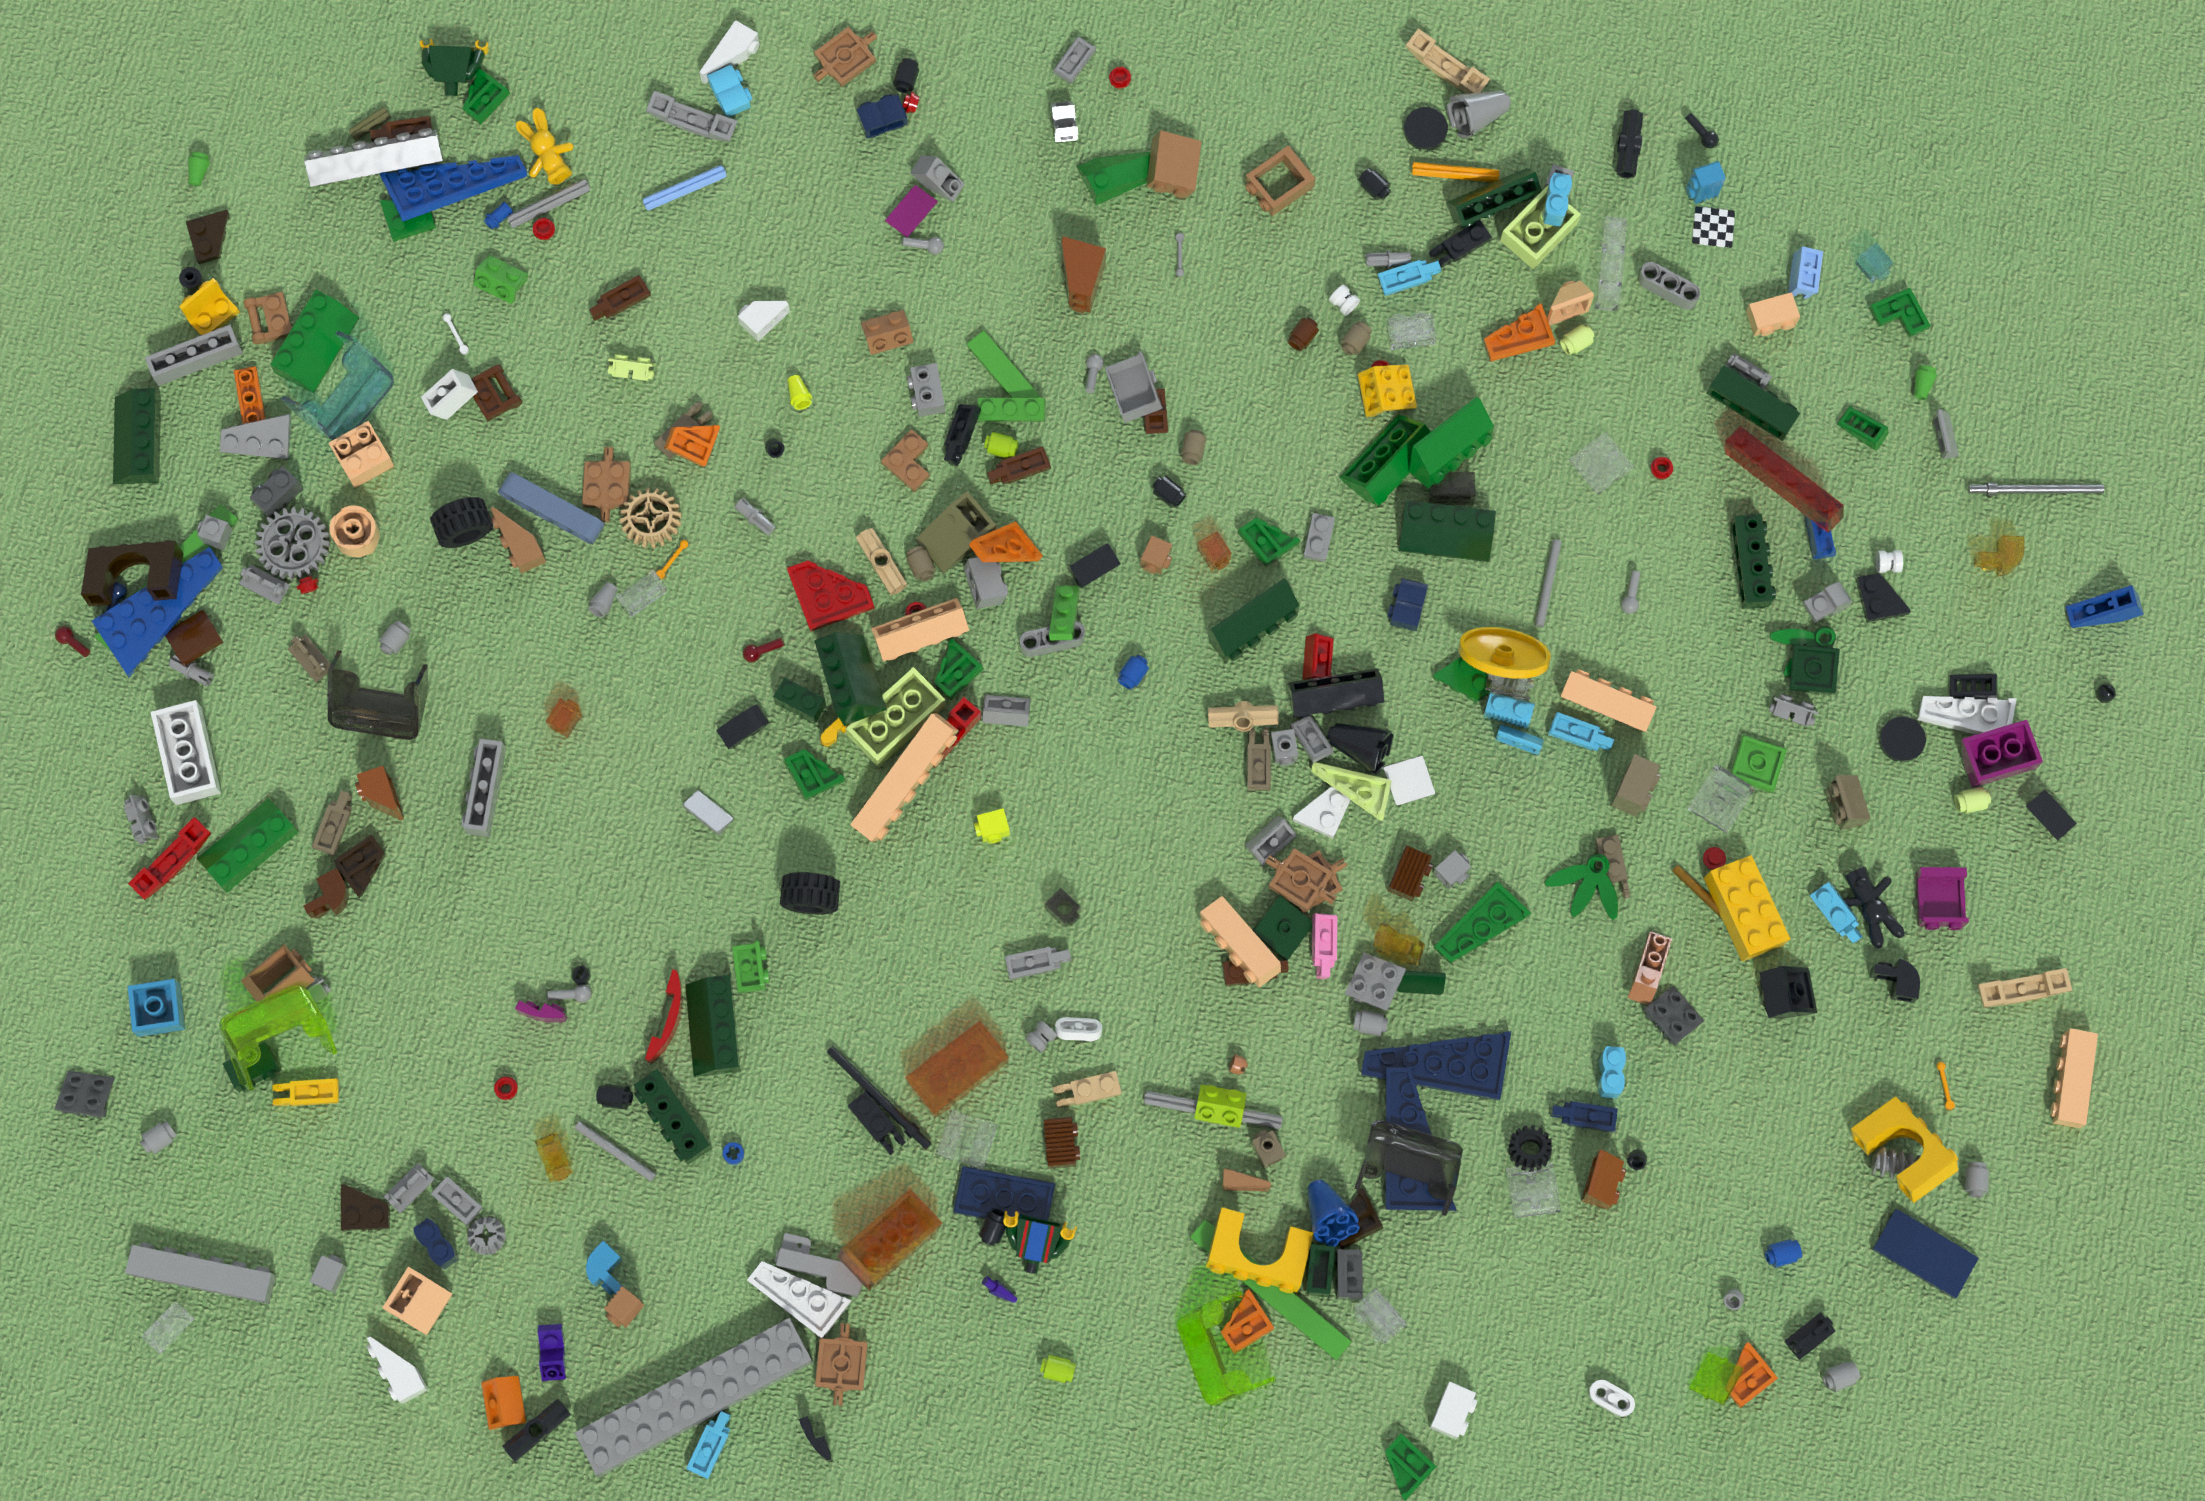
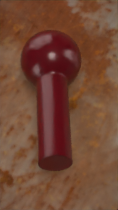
M61 626L56 630L55 639L57 642L70 645L83 657H87L90 654V650L74 637L71 628Z
M781 637L760 646L747 645L742 652L743 658L747 662L754 663L759 660L762 654L785 646V643Z

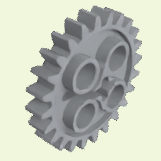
M295 507L292 508L291 513H288L283 508V515L281 516L275 511L274 520L267 517L269 524L260 525L264 532H257V536L261 539L255 541L256 546L261 547L255 550L257 555L261 556L259 561L261 564L265 563L264 568L267 571L272 569L271 573L273 576L279 573L282 580H284L286 575L289 576L291 581L294 580L295 575H298L301 580L305 572L307 575L312 576L310 570L313 568L319 571L317 563L325 564L322 556H329V552L324 549L331 547L330 542L326 541L330 538L328 532H325L327 530L325 524H321L322 521L319 517L314 519L315 515L313 512L306 516L304 508L299 513H297ZM284 527L291 528L287 534H280ZM308 532L312 533V537L310 539H302L304 534ZM277 548H284L280 555H273ZM298 554H305V558L303 560H295Z

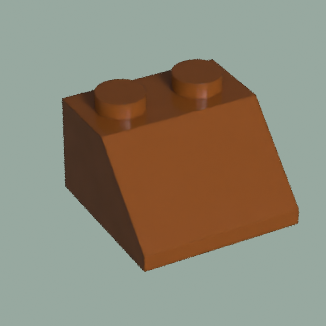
M384 766L356 774L359 782H356L355 786L363 802L367 801L372 808L398 820L404 819L392 779Z
M1599 1150L1593 1158L1582 1202L1608 1210L1612 1207V1204L1616 1205L1620 1191L1616 1190L1618 1182H1623L1626 1169L1623 1168L1624 1161L1604 1150Z

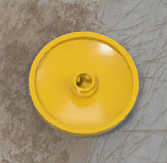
M1481 627L1469 630L1461 636L1458 647L1460 656L1469 665L1488 674L1506 678L1523 679L1539 676L1547 671L1551 659L1548 648L1536 638L1519 631L1499 627Z

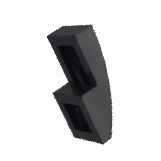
M756 704L725 723L716 731L727 748L733 749L747 737L757 734L770 722L760 706Z
M809 1417L800 1418L799 1422L810 1444L828 1463L832 1462L825 1436L816 1439Z

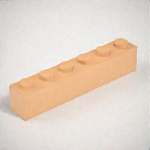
M931 714L850 825L871 842L882 840L889 832L887 827L890 823L897 821L903 813L901 808L904 804L910 803L915 797V789L918 785H923L930 776L928 772L932 766L936 767L944 757L942 753L945 748H950L957 739L955 735L959 730L940 715Z

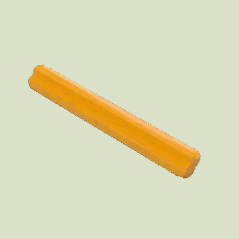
M1414 162L1412 164V174L1417 176L1495 182L1499 180L1500 176L1498 169Z

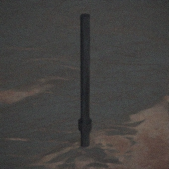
M834 1046L828 1049L827 1053L905 1129L904 1133L910 1139L914 1138L925 1150L932 1145L920 1132L921 1129L914 1122L911 1123Z

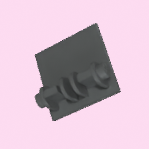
M1674 986L1643 1010L1646 1013L1645 1017H1648L1653 1024L1656 1022L1657 1024L1654 1027L1657 1028L1659 1026L1661 1028L1659 1033L1664 1031V1037L1669 1041V1044L1672 1043L1674 1046L1704 1022L1702 1017Z
M68 1071L54 1109L62 1111V1114L72 1113L76 1114V1116L83 1114V1117L89 1115L97 1117V1119L106 1117L107 1108H105L115 1078Z

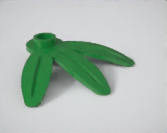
M1827 626L1817 628L1814 633L1801 629H1782L1771 632L1769 635L1771 640L1787 645L1806 644L1808 646L1830 648L1836 641L1834 630ZM1822 633L1828 635L1827 642H1822L1820 640V635ZM1792 658L1783 672L1786 677H1789L1791 674Z
M1594 854L1589 857L1587 864L1564 868L1545 880L1544 883L1547 887H1556L1571 884L1584 878L1572 902V917L1578 916L1586 908L1598 885L1600 898L1606 913L1612 920L1617 918L1618 899L1613 883L1607 875L1610 862L1605 855ZM1597 861L1602 863L1601 869L1596 868L1595 864Z

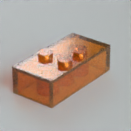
M978 1021L906 1076L905 1080L935 1119L1009 1062V1057L982 1022Z
M909 1189L841 1248L838 1258L870 1292L939 1231L942 1222Z

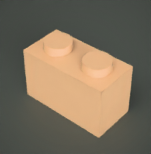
M1792 292L1751 303L1746 310L1754 336L1760 334L1768 336L1778 329H1792L1800 318Z

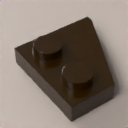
M228 210L186 221L198 264L221 258L222 242L225 240L226 235L225 228L227 219L230 217Z
M371 834L333 860V862L358 898L363 896L386 854Z
M341 1184V1231L390 1229L389 1204L345 1184Z
M1363 1187L1357 1191L1358 1195L1351 1204H1348L1357 1215L1359 1231L1339 1241L1338 1244L1341 1249L1384 1229Z

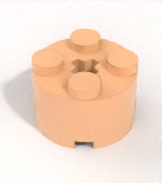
M347 506L331 519L330 534L340 552L350 557H362L375 551L380 539V531L373 516L366 509L360 506Z

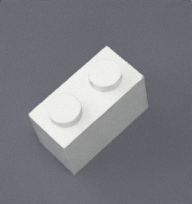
M451 369L421 398L431 415L447 420L478 391L468 374Z
M1449 1382L1440 1400L1430 1429L1453 1439H1457L1459 1435L1464 1436L1469 1424L1465 1421L1468 1412L1471 1414L1474 1412L1478 1401L1474 1399L1476 1393Z

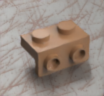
M904 310L861 322L871 355L913 343L910 325Z

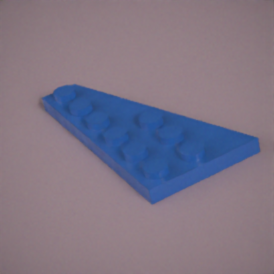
M519 155L492 158L490 162L477 163V160H473L465 165H457L455 162L422 166L419 170L407 171V168H404L394 173H379L402 222L528 176Z
M210 547L182 564L177 599L154 601L145 587L92 620V623L129 678L140 662H143L148 657L151 649L156 644H159L182 617L181 614L186 608L193 604L203 588H206L222 570L223 566Z

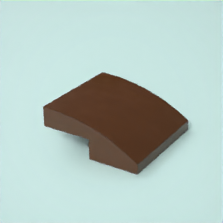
M204 610L174 626L165 635L183 666L224 643Z

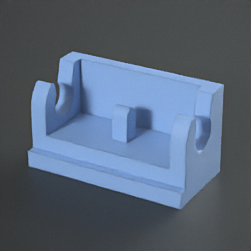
M1802 246L1793 254L1788 293L1792 292L1793 297L1801 293L1804 294L1803 298L1806 299L1818 293L1823 251Z

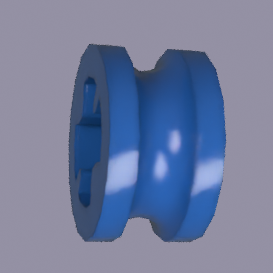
M735 1142L725 1145L722 1152L725 1161L731 1165L741 1163L745 1155L742 1146ZM729 1149L740 1150V1153L737 1154V1159L733 1160L732 1157H727L730 1153Z

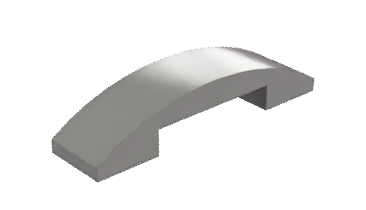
M656 91L653 92L646 112L670 125L690 133L720 141L730 142L737 125V120L720 114L714 116L675 102V98Z

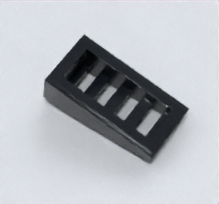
M1997 674L1950 675V697L1961 699L1974 697V699L1987 700V698H1997L1998 700ZM1957 681H1962V691L1957 692ZM1967 682H1971V691H1967ZM1976 682L1981 683V691H1976ZM1986 683H1990V691H1986Z

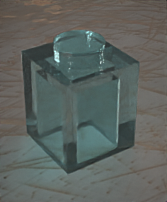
M1875 243L1859 255L1855 264L1873 283L1877 279H1880V281L1885 279L1891 273L1890 268L1893 261Z

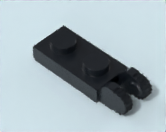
M1478 220L1429 251L1431 257H1435L1446 250L1449 255L1439 260L1440 267L1443 268L1491 241L1492 236L1482 222Z
M866 1091L848 1105L850 1111L889 1155L894 1153L893 1147L884 1139L889 1133L893 1135L895 1141L901 1146L906 1143L897 1132L893 1123Z

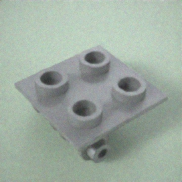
M1364 952L1345 995L1353 997V1000L1357 1003H1362L1363 1001L1387 1011L1406 969Z

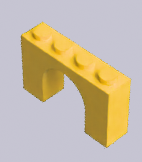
M1896 1096L1851 1128L1853 1141L1867 1155L1873 1153L1886 1142L1900 1137L1913 1139L1923 1147V1153L1920 1158L1896 1176L1898 1188L1913 1203L1958 1171V1157L1955 1152L1950 1148L1947 1150L1942 1145L1943 1142L1936 1133L1932 1134L1927 1129L1923 1119L1920 1117L1916 1118L1912 1114L1909 1105L1906 1102H1901Z
M1222 1207L1218 1213L1205 1267L1211 1268L1210 1270L1217 1274H1224V1272L1232 1274L1238 1280L1245 1281L1250 1279L1257 1281L1256 1283L1260 1286H1276L1285 1293L1297 1292L1301 1287L1313 1232L1290 1226L1286 1234L1281 1258L1270 1265H1257L1247 1260L1239 1247V1235L1245 1214Z

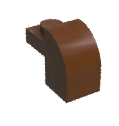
M335 868L316 878L324 895L303 905L310 918H320L326 915L329 909H332L337 916L347 906L349 889L342 874Z

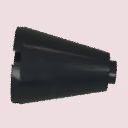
M1341 723L1331 726L1327 733V739H1329L1331 746L1375 774H1378L1384 767L1385 763L1382 760L1385 755L1389 756L1394 738L1392 731L1388 729Z

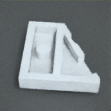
M1330 787L1294 816L1293 821L1333 839L1351 800L1335 788Z

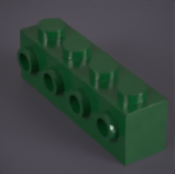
M1525 168L1452 199L1447 204L1453 222L1466 227L1474 224L1475 221L1481 218L1491 217L1495 212L1502 209L1512 208L1516 203L1533 199L1542 190L1536 172Z
M1723 365L1706 393L1781 441L1785 439L1800 415V412L1797 411L1794 405L1782 402L1773 392H1766L1754 380L1742 377L1736 369L1726 367L1725 365Z
M1762 514L1734 516L1731 526L1742 609L1770 607L1773 599L1776 598L1775 586H1771L1770 580L1773 577L1772 564H1768L1767 557L1770 556V545L1768 542H1765L1767 523L1763 521Z
M658 1069L634 1084L637 1090L634 1092V1095L641 1105L643 1103L648 1105L650 1110L647 1114L654 1124L659 1121L663 1127L660 1133L667 1143L672 1140L676 1146V1149L673 1151L680 1162L685 1160L689 1165L712 1149Z

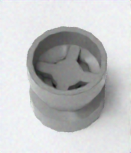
M1040 1020L1036 1024V1029L1025 1036V1040L1035 1050L1042 1053L1046 1049L1048 1042L1054 1041L1057 1034Z

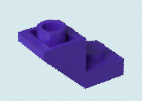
M562 1324L538 1325L542 1381L565 1380V1341Z

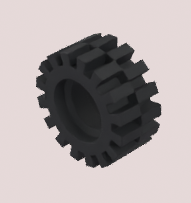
M1527 1125L1523 1126L1522 1131L1518 1128L1516 1134H1512L1508 1152L1511 1162L1515 1161L1517 1168L1521 1165V1170L1523 1171L1528 1167L1529 1172H1534L1535 1167L1537 1170H1540L1542 1165L1545 1167L1551 1158L1552 1140L1551 1138L1548 1139L1549 1134L1547 1132L1543 1134V1129L1540 1127L1538 1131L1535 1130L1534 1125H1531V1129H1528ZM1525 1142H1533L1539 1146L1540 1150L1535 1155H1528L1522 1151L1521 1146Z

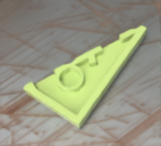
M1317 762L1312 764V773L1378 820L1383 821L1392 780Z

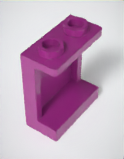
M1920 867L1916 871L1918 926L1925 927L1926 930H1938L1939 927H1948V930H1962L1969 923V918H1966L1964 879L1967 877V868Z

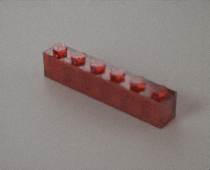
M1741 426L1725 441L1726 455L1828 533L1844 518V505Z

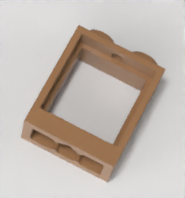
M1288 145L1246 175L1245 188L1250 195L1256 196L1264 212L1268 211L1271 216H1274L1314 188L1316 178ZM1283 162L1299 181V184L1274 201L1257 179Z
M284 944L244 977L241 982L256 1002L272 1017L315 980L309 974L312 969L303 960L301 955L295 949L290 951ZM292 966L297 968L266 995L263 991Z

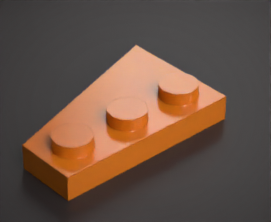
M1016 521L973 539L969 544L982 562L1039 561L1043 557Z

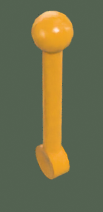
M686 540L680 541L679 548L662 570L656 572L658 579L662 580L665 578L667 569L681 551L688 547Z
M1938 1062L1936 1067L1940 1070L1947 1101L1945 1108L1952 1110L1955 1107V1103L1950 1098L1944 1071L1946 1065L1944 1062Z

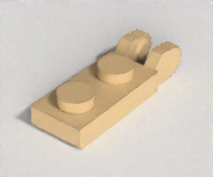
M1116 1071L1053 1087L1054 1094L1072 1090L1074 1098L1057 1101L1056 1105L1058 1108L1074 1104L1076 1106L1122 1094Z

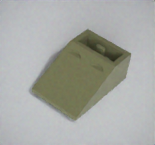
M967 491L952 502L915 541L924 550H927L931 560L944 574L973 552L969 546L973 539L996 530V524Z

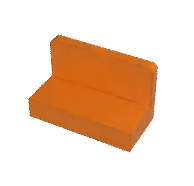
M518 1376L497 1377L481 1383L489 1430L526 1423Z

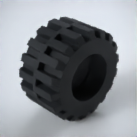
M466 497L449 502L437 509L430 517L438 543L441 547L457 548L472 544L485 537L493 529V523L486 504L479 497Z
M793 872L783 875L780 906L789 911L803 914L824 915L838 911L841 882L832 876L811 872Z

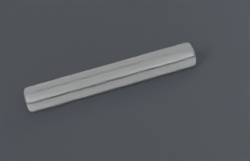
M582 179L508 215V222L512 228L519 226L590 191L589 184L585 179Z

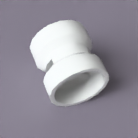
M1343 284L1330 296L1329 301L1333 305H1337L1340 308V312L1346 316L1357 307L1360 299L1356 295H1352L1349 292V288Z
M1885 550L1876 552V570L1878 573H1886L1890 570L1894 573L1902 572L1903 555L1901 550H1893L1891 553H1887Z

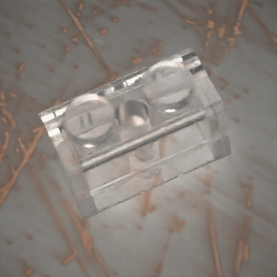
M1418 311L1413 316L1404 317V314H1395L1388 318L1387 333L1390 350L1435 345L1436 331L1433 314Z
M1377 1288L1373 1289L1353 1308L1356 1311L1353 1314L1362 1325L1366 1323L1372 1329L1369 1333L1377 1343L1382 1341L1386 1344L1407 1325L1406 1321Z

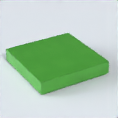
M1743 735L1729 779L1773 793L1787 749Z

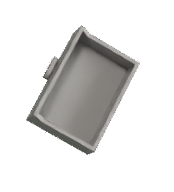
M1142 351L1134 357L1105 367L1118 408L1125 423L1163 409L1154 385L1157 382L1153 370H1149Z

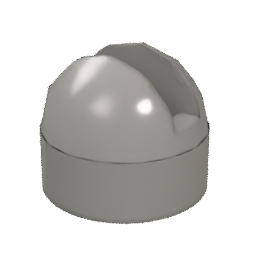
M1738 1289L1729 1290L1724 1297L1725 1306L1731 1310L1740 1309L1744 1302V1295ZM1733 1296L1736 1297V1300H1735V1301H1732V1300H1731V1298H1732Z

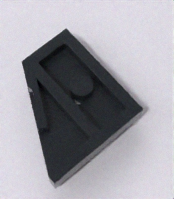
M1880 573L1857 577L1856 583L1866 623L1910 614V608Z

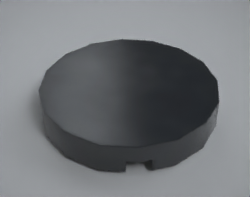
M1421 107L1412 111L1407 116L1404 124L1406 140L1410 145L1419 150L1427 149L1428 151L1440 147L1445 141L1448 132V124L1444 115L1430 107Z
M1895 717L1889 720L1881 729L1879 742L1883 753L1891 760L1910 762L1916 759L1924 750L1926 736L1922 726L1914 719Z

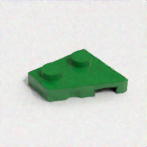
M479 69L473 85H470L469 96L465 100L463 110L465 114L481 125L509 96L510 92L501 83Z
M380 200L393 242L436 228L431 212L402 222L393 202Z
M1257 517L1241 527L1237 532L1265 567L1300 543L1299 538L1295 536L1291 538L1281 533V529L1269 526L1265 521Z
M953 639L949 641L947 654L943 657L941 670L937 673L934 682L935 686L950 700L957 696L984 669L975 658Z
M805 749L785 758L783 761L805 801L845 781L843 775H838L832 771L826 763L817 760L813 754Z

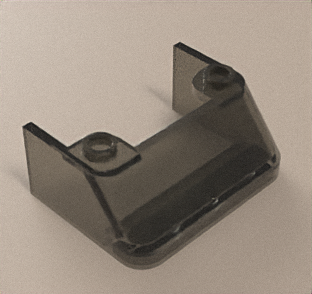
M337 650L327 671L328 722L334 728L405 740L415 739L421 728L428 695V665L423 664L416 682L413 681L406 685L404 695L360 688V679L355 673L342 670V651Z
M1374 1121L1368 1134L1354 1189L1359 1190L1363 1176L1367 1179H1376L1381 1177L1383 1170L1428 1183L1427 1190L1429 1194L1435 1199L1444 1200L1442 1215L1447 1216L1457 1187L1463 1149L1459 1144L1450 1140L1386 1121Z

